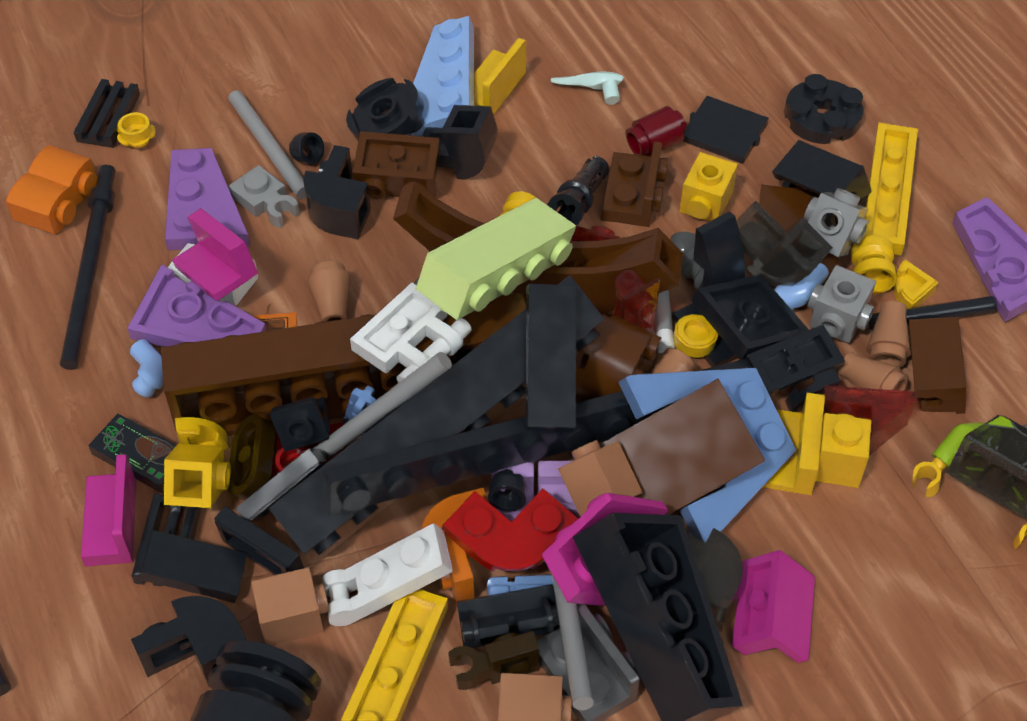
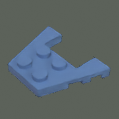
M756 368L637 374L627 376L618 382L637 420L675 403L718 378L765 459V462L718 487L717 491L679 509L697 548L712 542L796 451Z

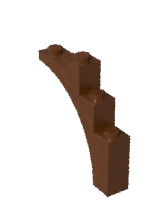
M415 181L402 187L393 217L394 221L428 251H432L485 224L443 203ZM659 228L616 239L570 241L573 246L571 253L561 265L551 266L544 270L535 280L529 279L518 285L512 293L522 292L526 304V287L528 284L558 285L571 275L602 315L605 314V311L610 312L678 287L683 252Z

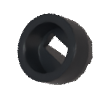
M302 132L293 137L289 144V152L292 158L301 164H316L323 157L324 143L318 134Z
M510 469L502 470L493 475L488 490L489 503L496 509L506 512L521 509L525 505L527 497V485L524 477L521 474L513 473Z

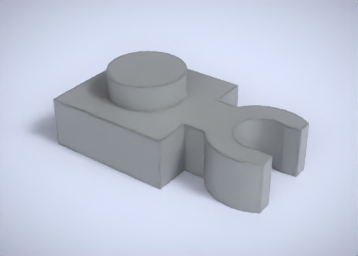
M260 165L228 186L232 198L255 217L267 212L270 223L277 228L284 226L281 212L288 211L295 217L300 215L297 200L287 195L285 185Z

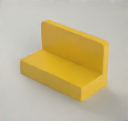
M518 38L506 54L493 49L475 71L474 106H491L493 115L526 73V40Z
M806 393L802 413L776 409L796 451L762 488L812 495L819 467L825 395Z

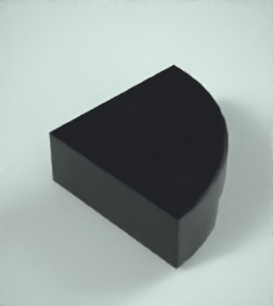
M830 368L813 375L815 383L802 391H798L796 387L792 389L785 400L789 411H802L806 393L825 395L824 405L832 403L841 382L835 368Z

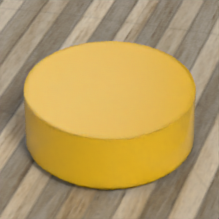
M697 314L686 315L679 319L673 335L676 349L693 358H700L710 354L715 348L718 333L705 317Z

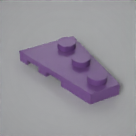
M212 148L172 150L165 234L167 249L182 250L188 243H198L187 217L200 208L244 240L247 246H250L248 233Z
M988 197L956 212L952 224L990 296L995 298L997 309L1003 321L1006 322L1026 311L1027 234Z
M164 265L160 266L127 328L130 339L137 341L146 339L150 344L163 347L178 345L183 342L218 339L228 335H244L267 331L264 322L227 301L219 302L214 300L192 281L187 284L175 277L173 270Z

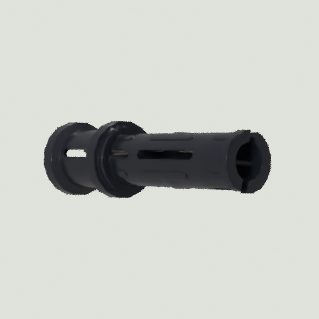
M593 156L592 160L588 158L576 176L562 183L557 190V194L553 195L547 203L555 211L560 207L557 213L576 226L592 206L593 193L608 175L609 166L602 157Z

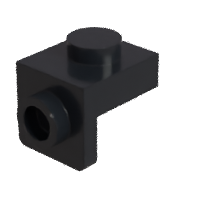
M308 397L271 409L270 417L285 452L329 439L331 411L325 397L318 399Z

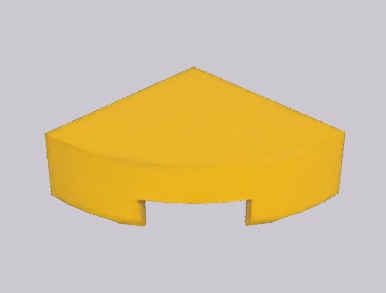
M905 259L900 264L896 273L897 281L893 286L896 300L905 304L907 308L919 307L936 292L939 282Z
M195 417L175 418L176 433L180 444L224 446V450L229 449L227 433L218 424Z

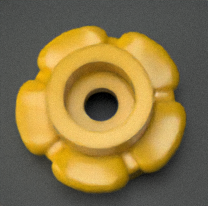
M133 112L126 114L118 122L117 131L119 134L117 139L124 146L135 149L142 148L149 143L150 139L155 137V126L150 125L148 117L142 113Z

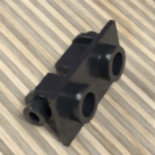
M553 584L456 601L463 646L472 648L485 646L507 633H518L521 635L533 631L535 636H540L560 628Z

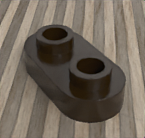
M257 414L249 415L240 423L234 433L231 445V477L228 492L243 501L273 478L272 465L277 440L276 429L272 422Z

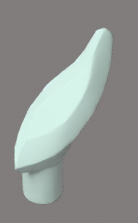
M596 71L576 76L551 78V83L603 90L605 103L613 105L620 101L617 85L623 80L624 76L615 72Z

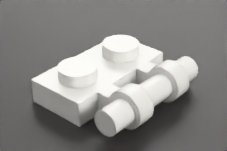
M410 283L350 338L351 350L387 374L398 362L407 367L397 376L398 383L437 353L443 352L449 356L454 355L463 346V339L472 331L470 324L463 318L456 320L451 326L444 323L443 320L447 317V313L443 312L436 304L416 290L417 285L414 283ZM427 336L434 342L421 352L415 346Z

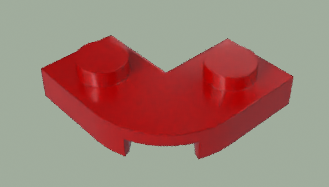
M542 488L511 522L474 491L442 525V530L452 541L488 570L493 572L495 569L521 571L530 568L533 570L545 561L542 554L556 541L557 534L575 523L579 518Z

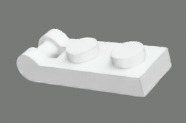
M433 523L345 570L337 569L324 574L322 583L325 594L330 597L331 602L328 604L329 611L327 612L329 623L333 626L352 624L453 572L444 530ZM357 589L358 594L349 598V593Z

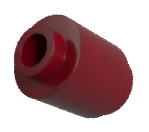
M665 106L633 121L632 127L626 129L625 135L627 143L635 155L651 157L654 142L662 143V151L684 140V132L687 127L684 117L678 110L674 111L671 107Z

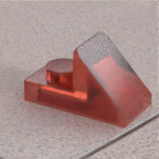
M825 385L822 395H825L823 417L825 413L836 415L848 414L855 418L871 420L869 456L908 424L916 402V392Z

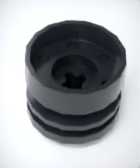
M247 640L228 641L221 646L216 657V667L210 671L208 676V685L212 690H208L200 695L190 721H305L311 715L312 702L317 699L322 680L315 669L302 659L283 649L261 642Z

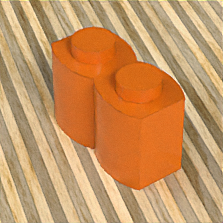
M52 145L44 147L33 160L28 173L17 180L7 196L6 204L12 219L52 234L60 232L65 225H69L73 221L77 210L76 205L80 204L87 196H90L91 189L96 187L98 178L92 159Z

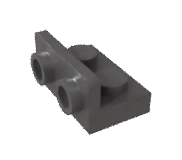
M580 604L577 606L594 704L590 709L583 711L575 709L572 704L571 709L579 721H604L637 701L639 679L641 677L630 655L627 652L621 654L612 642L610 628L602 616L599 614L592 615L585 604ZM558 628L537 640L540 648L539 664L547 675L562 676V695L571 696L561 630Z

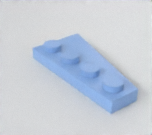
M469 16L449 19L442 24L434 26L413 82L424 101L422 113L424 124L419 131L408 135L422 136L426 127L443 128L454 105L474 106V26Z

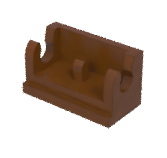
M943 317L909 320L915 398H939L937 400L919 401L920 410L924 412L956 411V414H965L966 381L959 318Z

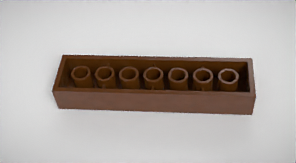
M522 292L507 296L501 295L490 301L483 310L479 312L475 310L462 317L470 324L472 331L463 339V346L454 355H447L451 360L452 366L526 309ZM372 314L160 347L164 393L175 429V418L195 417L218 424L225 430L227 436L234 435L240 423L249 415L257 414L272 422L270 417L272 408L308 397H314L315 399L325 397L331 411L330 420L344 418L351 393L355 388L364 391L367 385L375 390L373 397L377 400L398 384L397 376L407 367L398 362L386 374L351 350L350 338L375 316ZM449 314L443 320L449 326L456 321ZM426 336L415 348L423 352L434 341Z

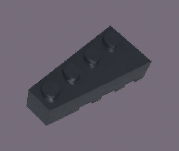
M611 513L574 536L573 539L661 721H712L742 707L743 703L682 516Z

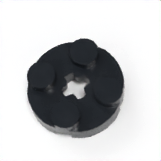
M811 74L805 78V82L796 85L789 92L784 115L791 122L790 129L802 139L818 144H830L831 138L843 136L842 141L854 136L860 127L864 111L862 105L863 94L856 88L826 79L823 75ZM818 109H826L827 111L823 114L818 112Z
M387 78L371 84L360 92L355 98L358 103L357 107L354 109L353 114L349 109L346 117L347 126L357 141L360 131L408 135L422 128L424 124L422 116L424 101L411 81L404 79L405 83H396L394 78Z

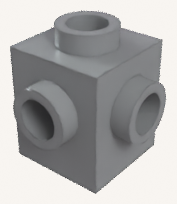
M837 188L835 193L823 192L819 198L814 197L810 201L805 211L804 220L808 221L800 240L837 257L848 255L853 242L859 244L866 233L869 221L864 218L868 208L858 204L859 196L846 190ZM835 216L838 218V224L835 223Z
M836 265L825 285L817 284L811 294L808 308L813 309V314L809 327L815 328L824 325L830 337L850 343L857 328L865 330L872 317L875 307L870 305L876 281Z

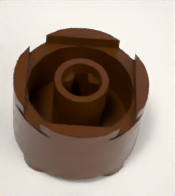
M605 311V314H602L605 320L595 328L600 336L583 348L582 352L584 355L580 366H576V395L589 400L620 392L622 389L618 382L625 377L649 374L654 362L653 357L662 337Z

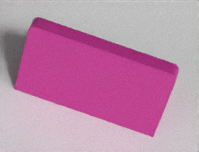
M202 208L187 217L198 243L175 257L172 261L177 270L216 301L220 300L258 274L244 240Z
M127 454L116 456L115 474L87 476L81 558L85 567L133 562L137 481Z
M781 550L741 562L732 647L743 655L777 648L797 663H801L809 659L815 578L809 571Z

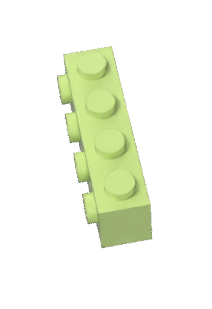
M534 198L428 252L416 290L456 320L475 310L479 312L490 301L501 295H509L518 285L529 279L535 280L544 270L553 265H561L571 253L573 246L570 241L576 225L538 198Z

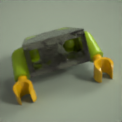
M997 415L986 423L959 424L951 430L932 453L933 461L921 462L913 470L912 487L921 478L932 480L926 489V497H933L938 493L941 472L944 468H947V474L1027 519V424L1020 425L1003 415ZM1027 524L1021 528L1013 539L1014 549H1017L1024 536H1027Z

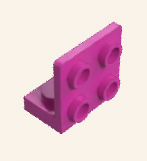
M605 493L594 498L588 504L587 511L575 523L557 534L556 541L542 556L567 603L606 606L573 537L611 513L665 515L668 509L664 502Z

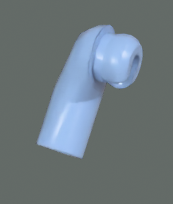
M812 262L801 277L782 283L774 290L793 311L794 308L801 307L809 302L817 284L822 285L828 277L829 271L822 263Z
M141 339L130 348V355L140 364L137 371L139 376L133 380L132 387L142 397L149 398L153 396L156 389H161L163 386L162 360L160 353L146 339Z

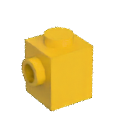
M699 152L683 183L680 212L709 222L721 216L734 191L738 164Z
M824 414L819 467L815 481L859 488L869 459L871 420L855 418L848 414Z
M178 443L164 459V505L212 508L222 491L228 490L230 484L231 465L230 462H224V446Z

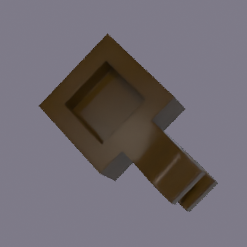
M533 631L521 635L518 633H507L496 638L493 643L485 645V652H478L469 646H459L450 650L448 657L450 666L466 663L472 667L468 672L456 675L458 689L467 690L490 679L492 685L499 683L501 673L529 674L539 671L540 648Z

